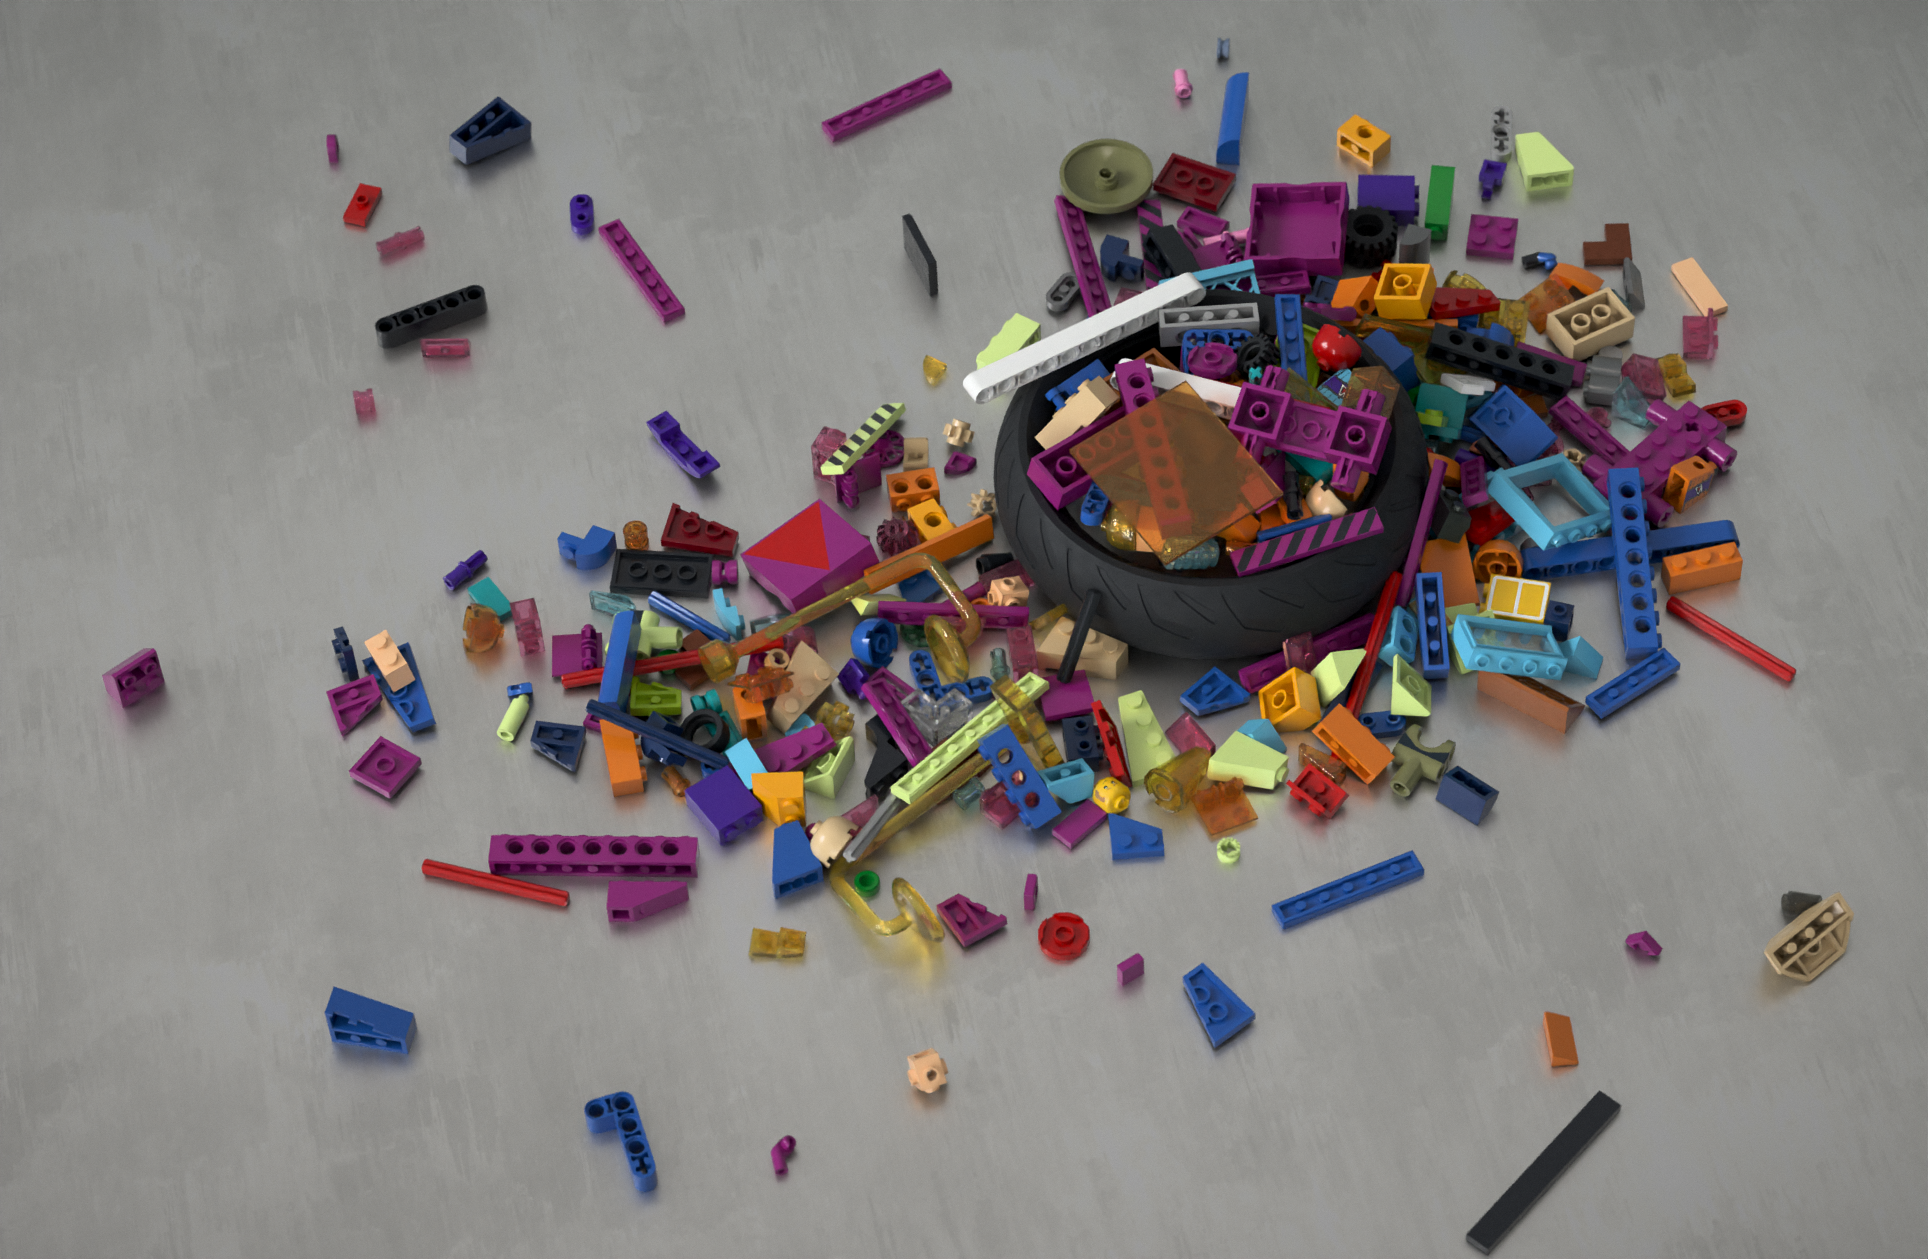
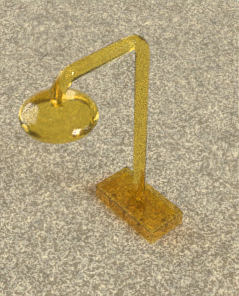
M1006 674L989 686L1008 721V726L1024 752L1042 770L1064 764L1065 762L1034 702ZM1002 749L999 752L998 757L1005 753L1007 749ZM980 753L976 754L891 818L857 861L849 863L842 855L833 864L829 873V883L833 891L874 934L888 937L897 935L911 927L916 934L931 942L941 943L945 939V933L940 922L919 893L905 879L896 877L892 882V897L900 915L892 920L883 921L845 881V874L989 765L991 762L989 760L985 761Z

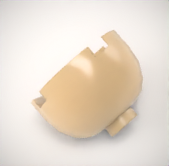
M1321 479L1308 491L1305 501L1312 517L1331 514L1332 520L1347 516L1345 514L1347 511L1346 506L1328 486L1324 489L1321 487L1324 484Z
M832 816L824 822L818 820L810 831L814 835L810 842L811 851L826 868H830L832 865L828 862L830 858L836 860L853 838L850 831L852 829L855 831L859 829V826L845 817Z

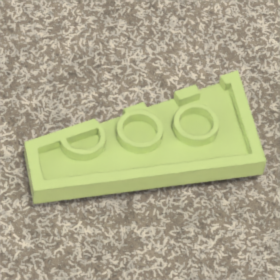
M1139 690L1118 697L1132 786L1136 787L1179 773L1180 765L1143 691Z

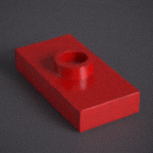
M360 183L343 215L344 222L366 226L382 195V188Z

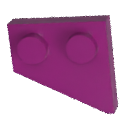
M374 674L326 691L342 736L346 735L383 700Z
M959 893L936 905L937 912L964 948L1007 925V918L1004 915L1000 914L997 916L987 911L986 906L974 903Z

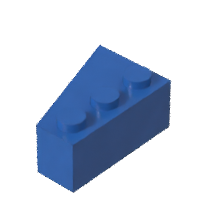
M335 986L333 987L325 1010L332 1042L409 1054L417 1030L414 1013Z

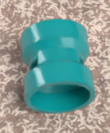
M715 689L707 691L703 696L695 695L690 697L693 712L700 709H711L718 714L723 712L720 698Z

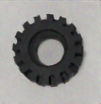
M1258 333L1254 334V338L1250 335L1247 337L1248 341L1245 342L1243 340L1241 342L1242 346H1237L1235 349L1237 351L1235 354L1238 356L1236 369L1246 380H1249V370L1251 367L1254 369L1258 366L1261 367L1262 375H1264L1266 366L1277 365V359L1280 358L1278 353L1280 351L1277 346L1262 333L1260 335Z

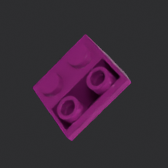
M143 648L102 675L106 691L122 708L136 702L140 697L165 682L157 652L154 648Z

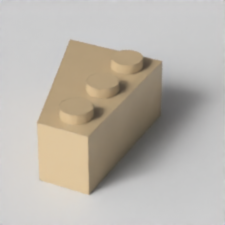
M1100 376L1092 381L1089 379L1085 380L1077 388L1079 393H1074L1065 402L1066 406L1061 407L1052 416L1053 419L1035 437L1046 450L1101 419L1120 398Z
M1063 616L1060 617L1037 650L1038 670L1045 671L1046 668H1060L1076 623L1075 621ZM1090 628L1075 671L1084 669L1088 677L1117 680L1128 664V644Z
M802 640L791 656L789 665L766 715V719L783 734L814 704L839 675L837 671Z

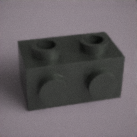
M1450 489L1441 490L1431 528L1438 538L1459 544L1462 536L1469 529L1472 518L1455 491Z

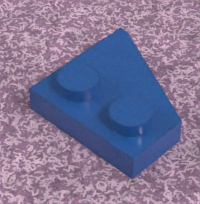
M1108 813L1113 860L1164 856L1162 829Z

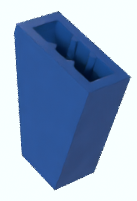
M799 821L785 823L775 828L772 885L775 899L824 881L822 865L811 851L810 842Z

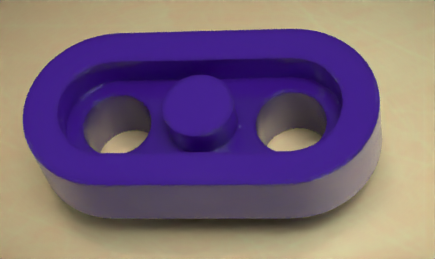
M586 194L576 195L570 200L571 228L574 233L579 235L589 234L595 227L593 200Z

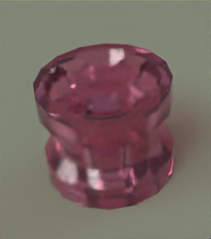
M367 388L363 392L353 391L356 414H362L366 410L370 412L376 411L372 388Z

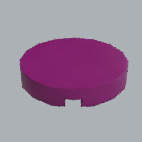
M1209 342L1205 343V347L1201 348L1198 345L1188 355L1190 371L1196 376L1206 379L1227 377L1236 370L1238 364L1237 354L1233 353V349L1230 346L1222 343Z

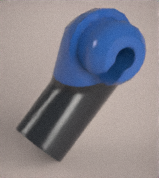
M1536 252L1521 257L1524 268L1545 263V268L1549 270L1555 268L1558 264L1556 261L1557 257L1553 253Z

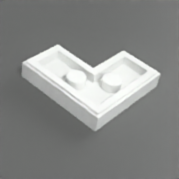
M1443 373L1440 380L1442 384L1461 394L1483 395L1484 391L1494 392L1496 384L1494 381L1482 376Z

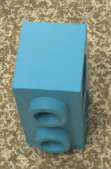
M1400 606L1393 608L1378 655L1379 658L1391 667H1393V658L1396 654L1402 657L1408 664L1415 659L1418 619Z

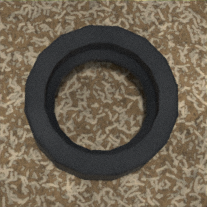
M700 709L692 712L681 724L684 730L680 737L692 742L695 732L702 725L715 723L717 725L716 734L712 740L702 746L719 754L722 753L730 739L728 724L717 712L711 709Z

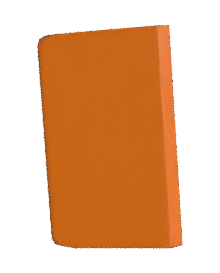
M1544 1012L1543 1025L1551 1066L1578 1064L1570 1017L1552 1012Z

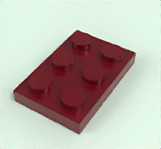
M1172 153L1154 181L1153 191L1217 212L1236 182V174Z

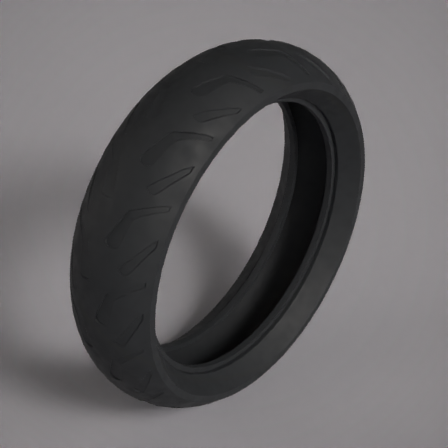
M1206 289L1205 297L1199 303L1191 306L1257 303L1259 335L1261 333L1266 335L1273 343L1276 339V336L1267 334L1262 328L1263 316L1269 311H1275V297L1246 291ZM1301 305L1303 324L1320 330L1324 324H1330L1340 329L1338 334L1343 337L1348 334L1358 343L1362 349V356L1349 370L1369 390L1378 391L1386 397L1380 416L1388 418L1392 429L1377 474L1369 473L1368 485L1360 503L1353 512L1354 514L1375 507L1384 527V532L1240 578L1238 576L1200 578L1168 574L1131 562L1094 540L1080 527L1066 507L1057 511L1027 475L1031 458L1046 450L1035 437L1053 419L1052 416L1057 412V406L1053 401L1049 402L1045 397L1046 393L1097 359L1112 374L1115 371V364H1118L1121 359L1134 360L1152 348H1155L1180 370L1181 346L1161 347L1159 322L1017 389L1005 413L998 434L994 456V490L1001 524L1017 559L1029 577L1039 588L1043 589L1045 594L1057 606L1077 620L1087 590L1095 589L1099 591L1101 598L1090 628L1124 642L1131 647L1180 658L1229 659L1262 655L1300 644L1341 624L1363 608L1384 588L1386 580L1394 571L1399 569L1410 551L1429 482V465L1426 441L1419 417L1400 380L1380 356H1377L1374 350L1358 336L1328 317ZM1321 369V370H1320V373H1319V376H1320L1321 373H1325V374H1327V375L1333 376V375L1336 374L1337 372H1333V371H1331V370H1329L1328 372H1326V371H1324V370ZM1061 394V397H1062L1064 400H1067V398L1065 397V395H1064V394Z

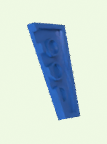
M408 642L397 646L407 662L415 680L395 692L392 691L372 657L366 658L362 662L371 675L374 674L381 690L412 733L436 724L412 648Z

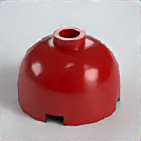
M1324 324L1313 339L1312 351L1317 360L1316 364L1326 372L1329 370L1338 372L1339 370L1350 369L1362 356V349L1351 336L1347 334L1343 337L1338 334L1340 329L1330 324Z

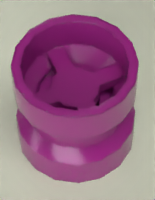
M712 560L713 585H721L723 582H728L730 585L738 584V560H729L728 562Z

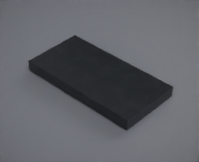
M616 549L610 593L650 595L653 591H657L664 596L709 598L712 581V560H715V555Z

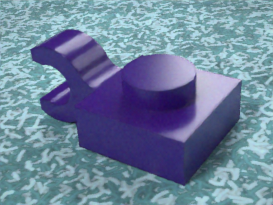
M1484 159L1478 181L1483 182L1481 198L1491 199L1494 185L1502 186L1507 171L1506 163Z
M850 658L839 672L837 678L849 694H857L860 699L865 700L866 695L861 687L866 683L870 675L858 659Z

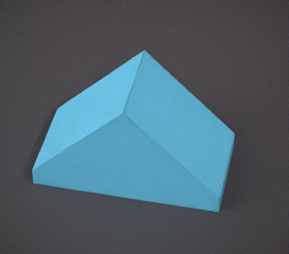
M1578 636L1558 643L1564 657L1568 658L1564 672L1597 679L1603 662V656L1586 640Z
M1269 719L1248 720L1237 730L1282 754L1287 751V747Z

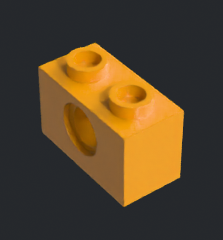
M1354 114L1337 129V146L1373 168L1390 153L1391 136L1384 130H1380L1372 125L1368 120Z
M934 498L907 509L908 525L921 544L957 528L954 522L950 523L945 508L942 505L939 506Z

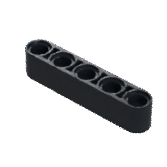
M471 285L380 318L375 323L378 344L385 349L394 348L483 315L487 311L484 288L479 285Z

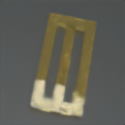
M1062 603L1032 620L1029 624L1033 630H1037L1067 613L1068 609Z

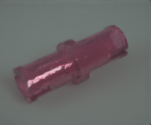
M420 226L403 233L396 232L393 237L376 242L377 251L380 252V256H384L398 249L404 250L408 245L423 241L425 239L424 233Z

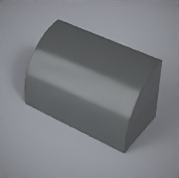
M1408 224L1399 246V264H1429L1431 229Z

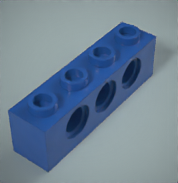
M1008 724L998 726L977 740L980 744V747H978L979 753L985 761L989 760L993 765L992 774L999 783H1004L1007 788L1005 795L1012 805L1017 804L1021 811L1018 813V816L1026 827L1029 825L1031 828L1037 829L1061 813L1060 808ZM1005 748L1009 752V759L1005 763H1001L998 759V754ZM1019 770L1023 775L1021 783L1015 785L1012 782V775L1015 771ZM1033 792L1036 796V802L1033 806L1029 807L1025 802L1027 794Z

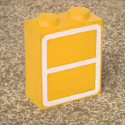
M1491 574L1490 582L1484 584L1482 598H1486V602L1480 603L1479 613L1492 609L1495 619L1544 625V618L1550 599L1551 583Z

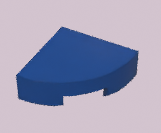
M530 682L507 687L508 696L533 692L532 683Z

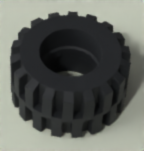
M1367 205V207L1357 206L1355 210L1353 208L1350 209L1348 213L1344 260H1349V264L1353 266L1357 264L1361 268H1364V266L1374 268L1375 265L1379 267L1385 259L1390 261L1397 249L1398 224L1395 222V217L1390 216V212L1387 210L1382 211V208L1378 206L1376 208H1373L1372 205Z

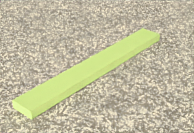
M1032 672L1026 674L890 787L891 793L908 804L914 802L980 747L978 739L998 726L1009 723L1049 689V682Z

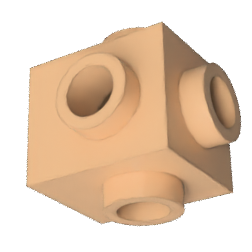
M1019 576L992 580L990 591L987 595L990 605L1026 607L1029 589Z
M933 1048L907 1056L911 1069L907 1071L912 1086L916 1085L919 1090L930 1093L941 1088L940 1085L947 1083L945 1074H948L946 1063L943 1058H939L938 1052Z

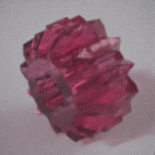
M893 516L890 521L884 519L882 525L878 526L876 541L882 553L889 552L892 557L894 554H900L917 545L918 530L912 520L906 521L904 516L896 519Z

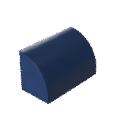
M1456 766L1444 774L1436 800L1478 825L1491 811L1499 791L1463 768Z

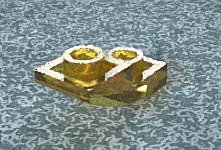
M1678 353L1666 354L1664 357L1655 358L1660 376L1673 398L1696 392V384L1687 373V364Z
M780 927L779 933L753 928L748 955L766 958L803 957L806 932Z

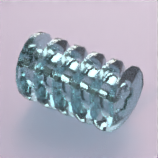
M1170 537L1162 548V563L1166 569H1207L1209 566L1214 567L1219 558L1218 544L1211 537Z

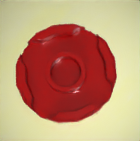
M1058 912L1053 914V917L1042 921L1038 929V944L1042 952L1050 958L1072 960L1087 950L1090 944V929L1079 915L1070 912Z

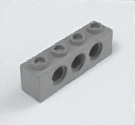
M1257 303L1159 309L1161 347L1182 346L1184 334L1192 329L1247 330L1254 337V334H1259ZM1213 338L1211 342L1224 343L1221 338ZM1190 339L1192 345H1197L1195 339Z

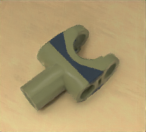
M1413 724L1402 735L1392 751L1395 758L1391 762L1401 767L1391 780L1390 787L1396 794L1405 797L1411 794L1422 776L1434 782H1439L1452 760L1456 742L1448 739L1438 747H1425L1419 742L1423 727Z

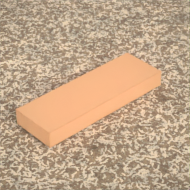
M1693 257L1672 264L1671 271L1706 319L1728 310L1727 303Z

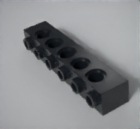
M1435 322L1424 357L1428 360L1558 401L1568 394L1575 368L1573 365Z

